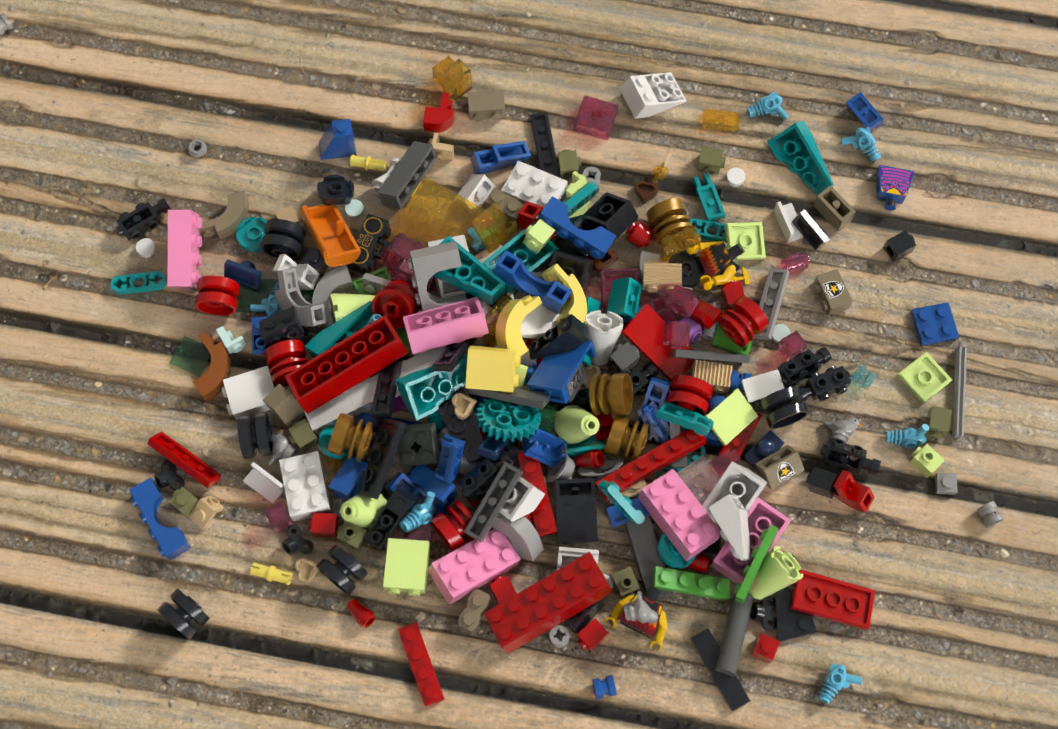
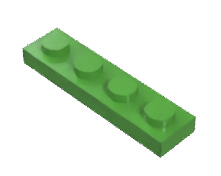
M770 525L768 530L764 529L760 540L763 542L760 548L755 547L751 556L754 560L751 566L747 564L742 574L745 576L743 583L738 582L734 590V594H736L735 601L742 605L777 535V527Z
M658 566L653 568L652 587L655 589L723 601L730 599L729 579Z

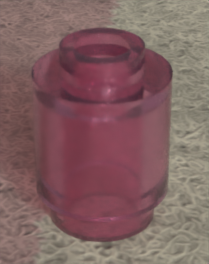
M800 251L785 256L780 263L782 269H787L790 274L808 269L810 260L807 253L804 254Z

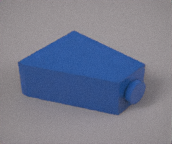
M350 119L331 121L319 141L321 160L350 157L352 155L357 156L355 137Z
M425 465L413 466L407 474L408 478L414 484L420 486L426 493L433 492L435 494L434 500L446 510L458 496L456 486L453 483L449 484L444 480L436 478L434 476L435 472Z

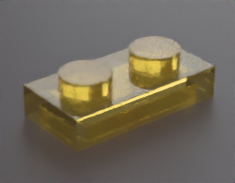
M704 109L702 128L738 132L740 112Z

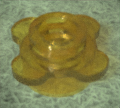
M665 162L655 166L652 173L655 176L653 181L656 182L657 179L664 180L668 171V167L664 166Z

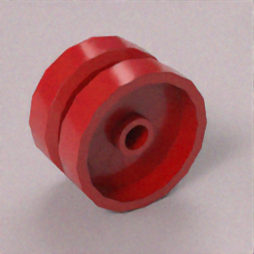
M203 276L199 278L196 289L199 294L196 295L194 303L197 310L215 316H228L236 313L238 301L235 298L239 296V283L222 276Z
M391 281L374 297L372 301L373 315H386L394 329L405 326L403 317L415 314L420 309V305H417L415 294L418 293L417 290L406 281Z
M688 375L672 377L670 383L671 392L667 394L665 402L705 416L709 407L707 401L711 399L713 387L702 379Z

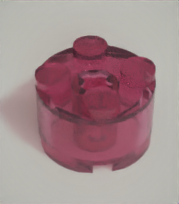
M399 233L383 250L381 260L383 263L386 261L389 265L387 268L393 274L401 278L411 277L414 274V270L409 269L408 259L411 258L410 251L424 247L420 242H414L405 234Z

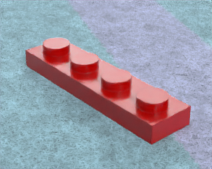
M162 431L149 438L147 444L206 488L220 480L222 476L220 473Z
M417 622L399 628L398 632L425 707L445 700Z

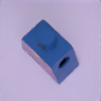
M879 165L875 173L877 200L885 201L884 208L886 210H895L896 203L903 204L914 171Z

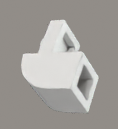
M280 254L273 271L277 273L279 270L296 268L299 289L313 290L320 273L309 264H297L286 254Z

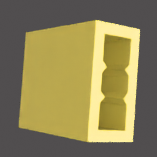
M470 346L467 356L465 388L514 392L515 387H519L520 378L519 375H516L517 367H520L521 356L518 355V350Z

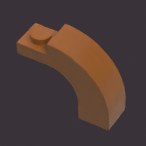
M202 332L198 337L211 355V364L206 373L194 380L193 384L205 401L208 402L222 391L221 387H224L223 379H227L230 376L231 363L222 342L217 344L212 335L208 337L205 332Z

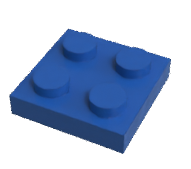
M949 302L915 308L910 311L920 346L957 340L959 338Z

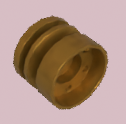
M671 198L664 200L647 211L646 216L650 226L654 228L653 233L659 245L674 244L692 234L694 228L690 223L689 216H686L687 211L682 199Z
M614 373L612 378L609 374H594L592 376L589 398L592 412L595 415H601L602 413L609 415L611 410L615 415H628L631 412L633 385L628 373Z
M340 413L331 435L328 453L342 456L345 449H349L348 459H352L355 452H357L356 461L361 463L372 441L374 423L368 421L365 429H363V419H360L357 426H353L354 416Z
M616 415L604 453L616 457L622 449L625 450L624 460H627L630 452L633 453L631 462L639 458L648 439L649 425L644 423L642 430L639 431L637 429L640 421H636L634 426L630 428L628 427V417Z

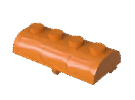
M323 204L309 208L308 205H304L299 209L301 218L328 266L339 267L353 263L358 259L361 250L336 205L331 204L327 206Z

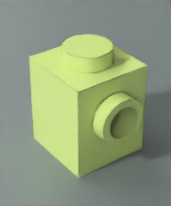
M539 219L534 226L530 225L524 232L526 237L523 243L538 254L550 240L555 230Z
M926 444L923 448L919 446L911 454L914 458L910 463L928 478L945 460Z

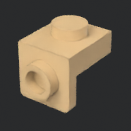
M434 133L433 139L430 138L429 144L433 145L437 158L453 161L454 145L439 143V135Z
M207 496L198 501L188 517L201 529H205L216 513L221 512L224 507L217 498Z

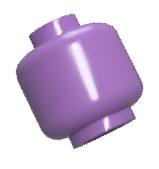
M684 317L675 322L674 331L688 345L697 343L702 337L701 325L692 318Z

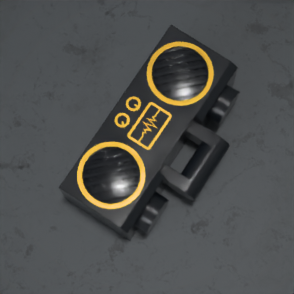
M368 213L355 240L361 250L360 256L353 263L347 264L348 269L362 274H369L376 267L377 260L375 258L384 260L391 245L389 241L385 240L390 237L392 230L389 221Z

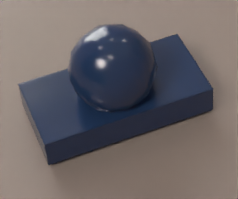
M227 259L224 265V277L257 290L261 287L262 272L256 270L255 265L251 261H243L239 264Z
M769 430L743 458L757 470L755 464L778 451L784 445V442Z
M487 435L478 447L477 454L495 461L499 458L500 453L505 450V446L510 441V438L503 441V437L496 440V435L490 437Z

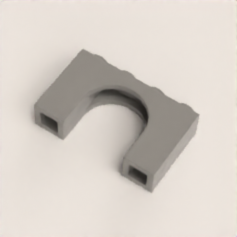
M456 241L410 251L411 258L408 259L409 269L414 270L415 275L411 276L413 287L418 289V293L415 294L417 305L421 304L422 308L418 312L467 300L466 293L438 298L427 291L428 281L435 273L462 266Z

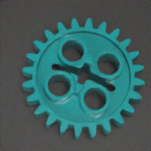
M483 399V403H479V408H477L476 422H478V427H482V432L488 431L489 437L496 435V440L503 437V441H506L507 438H510L512 442H514V438L522 441V436L528 439L529 434L534 435L535 430L539 429L541 411H538L539 408L502 400Z

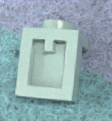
M223 326L216 329L229 354L240 352L246 346L242 336L234 339L230 330L225 331Z

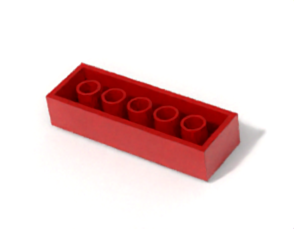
M384 315L285 375V378L297 402L309 414L409 352L387 316Z
M589 551L488 610L484 615L501 648L509 654L562 623L564 620L569 619L613 593V590Z

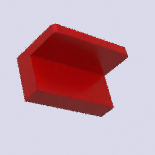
M695 296L688 303L682 300L676 303V307L682 316L692 318L709 330L717 321V317L722 314L720 309Z

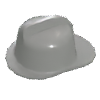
M567 447L563 449L561 453L564 452L567 454ZM566 455L555 468L546 464L547 481L572 479L575 468L574 461Z
M621 458L605 460L604 465L598 469L580 467L578 473L581 476H593L598 481L618 470L623 464V460Z

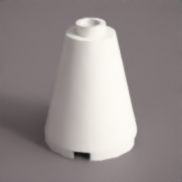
M597 310L586 315L585 325L588 328V340L592 341L596 352L595 357H590L592 359L591 362L597 366H602L608 362L613 352L612 350L623 329V319L613 312L607 311V314H601V310Z

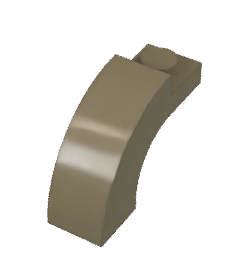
M245 190L228 194V205L224 213L215 219L203 221L202 228H199V236L208 238L218 234L221 240L235 233L238 225L246 219L249 211V200Z

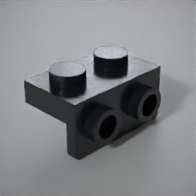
M294 306L259 321L261 337L269 347L278 342L293 340L305 334L304 329L299 324L297 310Z

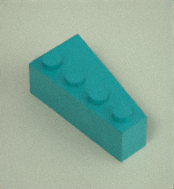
M448 235L440 244L454 242L455 240ZM456 242L462 266L439 271L433 276L493 305L505 293V282Z

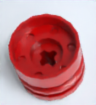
M741 296L732 304V309H726L724 314H720L717 317V322L724 334L733 343L740 347H746L749 341L754 339V334H760L768 327L769 321L762 309L753 300L746 296Z
M300 340L281 341L271 345L264 351L267 366L271 368L269 373L272 376V384L275 386L278 384L289 386L285 375L308 362L305 359L306 351L303 342Z
M459 500L453 503L457 512L451 506L447 507L450 515L449 518L439 513L430 520L438 535L452 552L466 545L462 538L463 536H466L471 541L474 540L473 537L464 533L473 517V513Z

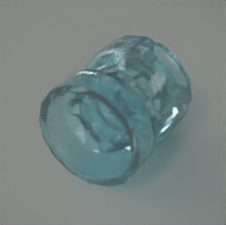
M861 364L851 380L861 383L862 387L867 390L878 374L874 371L870 372L865 365Z

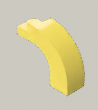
M556 263L545 270L541 276L548 282L556 280L572 290L556 322L559 324L562 319L572 314L584 323L587 315V302L583 289L572 273L567 275Z
M528 295L521 300H511L505 305L496 324L495 335L498 348L518 350V355L520 356L528 351L521 336V324L528 313L542 304L539 296L531 297Z

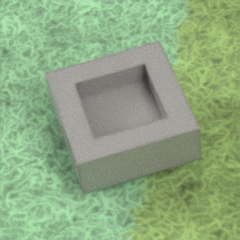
M936 473V494L956 495L958 493L957 474Z

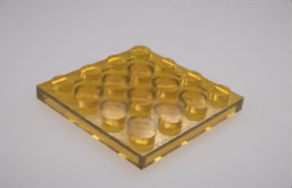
M424 176L387 240L410 253V251L428 247L427 242L445 239L448 235L450 237L465 235L469 248L473 238L469 235L468 229L473 227L478 232L489 212Z

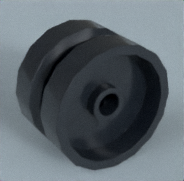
M268 220L265 225V235L262 237L260 249L265 254L274 258H279L280 254H286L292 260L299 259L303 249L301 244L304 243L306 237V230L302 226L288 220Z
M798 386L778 390L760 401L759 404L762 412L769 414L766 421L770 429L789 426L809 415L810 411L807 404L800 402L803 395Z
M256 414L254 423L249 415L239 416L237 428L243 458H254L257 454V449L262 457L273 455L272 429L268 414Z
M334 545L329 550L328 555L335 564L328 559L322 558L316 567L339 589L350 595L355 590L356 585L349 576L357 581H362L368 572L352 555L345 552L339 546Z
M177 588L170 595L171 600L177 607L174 608L170 603L163 602L157 610L190 640L197 633L196 627L190 621L194 620L198 625L204 626L210 617L201 610L202 607Z

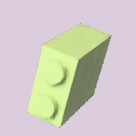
M388 538L383 582L384 590L394 595H398L400 592H408L410 596H420V593L426 592L430 553L429 541Z

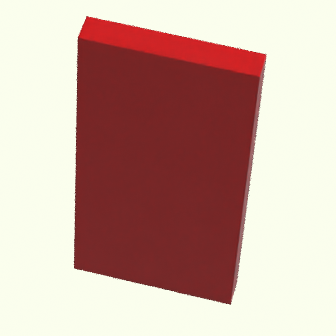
M644 304L621 331L670 382L672 377L684 375L694 363V360L670 358V351L693 349L648 304Z
M802 569L799 570L800 574L803 573V577L794 583L790 609L863 630L870 629L875 590Z

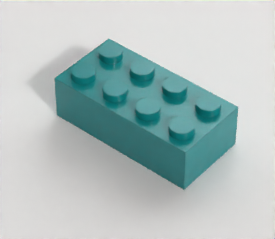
M524 229L482 264L493 272L497 262L505 250L522 259L525 268L535 275L552 261L554 250L558 248L549 240L537 254L523 243L526 237L524 234L526 229ZM505 283V293L502 296L507 298L517 289Z

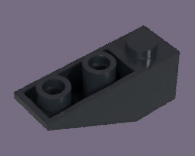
M572 314L562 319L559 324L547 330L543 336L534 340L529 345L530 359L534 360L575 350L589 339L587 326Z
M405 487L396 489L364 539L381 550L387 543L388 538H391L399 528L402 519L411 512L419 498Z

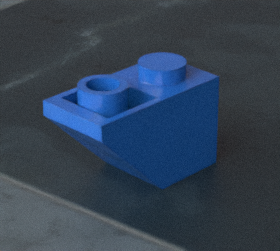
M270 316L251 317L253 355L264 354V351L269 347L261 337L259 321Z

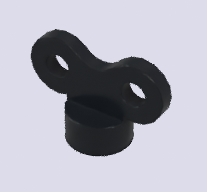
M165 460L161 464L162 472L154 475L156 484L160 489L170 485L172 490H180L181 487H184L185 481L176 475V465L169 460ZM179 482L180 485L176 486L174 483Z
M297 525L288 526L286 530L288 538L282 541L284 550L289 555H292L297 550L303 554L311 553L314 547L313 543L301 536L300 527ZM303 545H308L309 548L305 549Z
M767 596L761 599V604L752 605L750 617L752 620L761 621L765 631H772L776 628V620L772 615V611L775 608V599L772 596Z

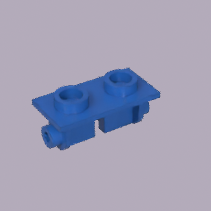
M654 401L638 410L637 413L643 422L649 425L650 433L659 444L669 439L670 426L663 419L656 417L659 409Z

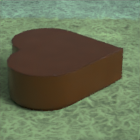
M638 181L635 184L634 191L644 204L658 194V186L655 183Z

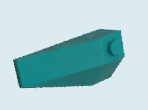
M804 120L794 123L767 141L775 157L779 161L784 162L789 167L788 169L795 172L817 195L830 185L834 186L815 139Z
M372 301L367 302L319 332L305 346L312 358L361 330L373 316Z
M468 355L463 356L453 371H434L433 366L396 379L401 398L416 421L434 413L439 409V405L445 400H449L458 388L466 384Z

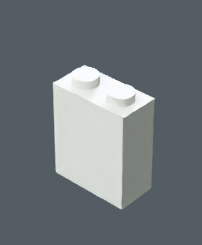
M268 366L223 379L224 387H221L224 397H228L229 404L226 406L229 415H233L236 420H238L239 416H252L270 410L262 401L275 388V385L272 384V376L269 373L270 369Z

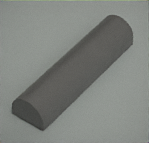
M504 462L464 533L481 543L484 541L523 473L521 470Z
M733 594L714 671L732 677L736 675L754 597L749 594L743 605L735 601L736 594Z

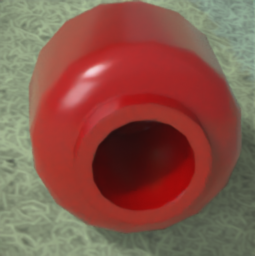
M643 221L634 222L625 232L627 234V241L636 248H642L644 245L648 247L654 239L651 237L653 234L652 228Z

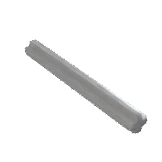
M961 346L955 349L952 436L954 438H962L964 436L967 348Z

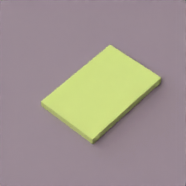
M739 389L734 390L710 413L705 415L714 422L712 431L724 446L728 445L734 437L758 417Z

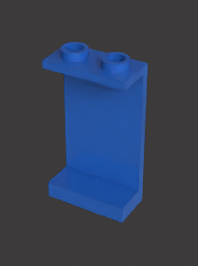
M585 341L575 350L545 356L527 383L529 390L550 394V401L566 404L570 399L566 386L586 354L589 357L596 356L592 341Z

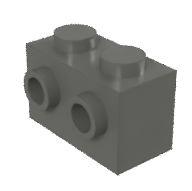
M628 342L624 345L619 344L612 350L614 353L610 355L606 367L612 374L626 373L628 370H633L636 367L640 353L634 345L631 346Z

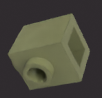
M702 146L697 171L710 175H719L720 168H724L725 165L724 150Z
M567 149L558 152V166L561 179H572L574 171L579 174L581 157H577L576 150Z
M932 406L927 414L926 424L929 426V430L926 433L930 434L933 438H944L949 432L952 410Z
M305 419L295 421L288 429L291 433L288 437L294 446L298 445L303 453L318 444V438Z
M181 487L180 490H176L171 495L169 503L189 519L188 516L199 500L184 487Z
M345 521L344 525L341 524L338 527L336 535H338L337 539L340 543L360 552L366 542L364 538L368 531Z
M631 566L611 575L620 600L629 595L635 596L640 590Z

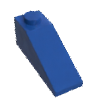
M652 377L641 408L654 401L659 409L665 402L670 382ZM638 416L637 421L640 422L637 430L641 431L644 422L641 419V417ZM648 429V439H647V440H650V441H651V439H652V434L650 433V431H649V429Z

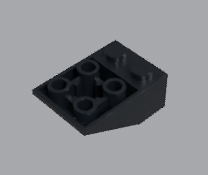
M595 478L555 480L558 544L598 542Z

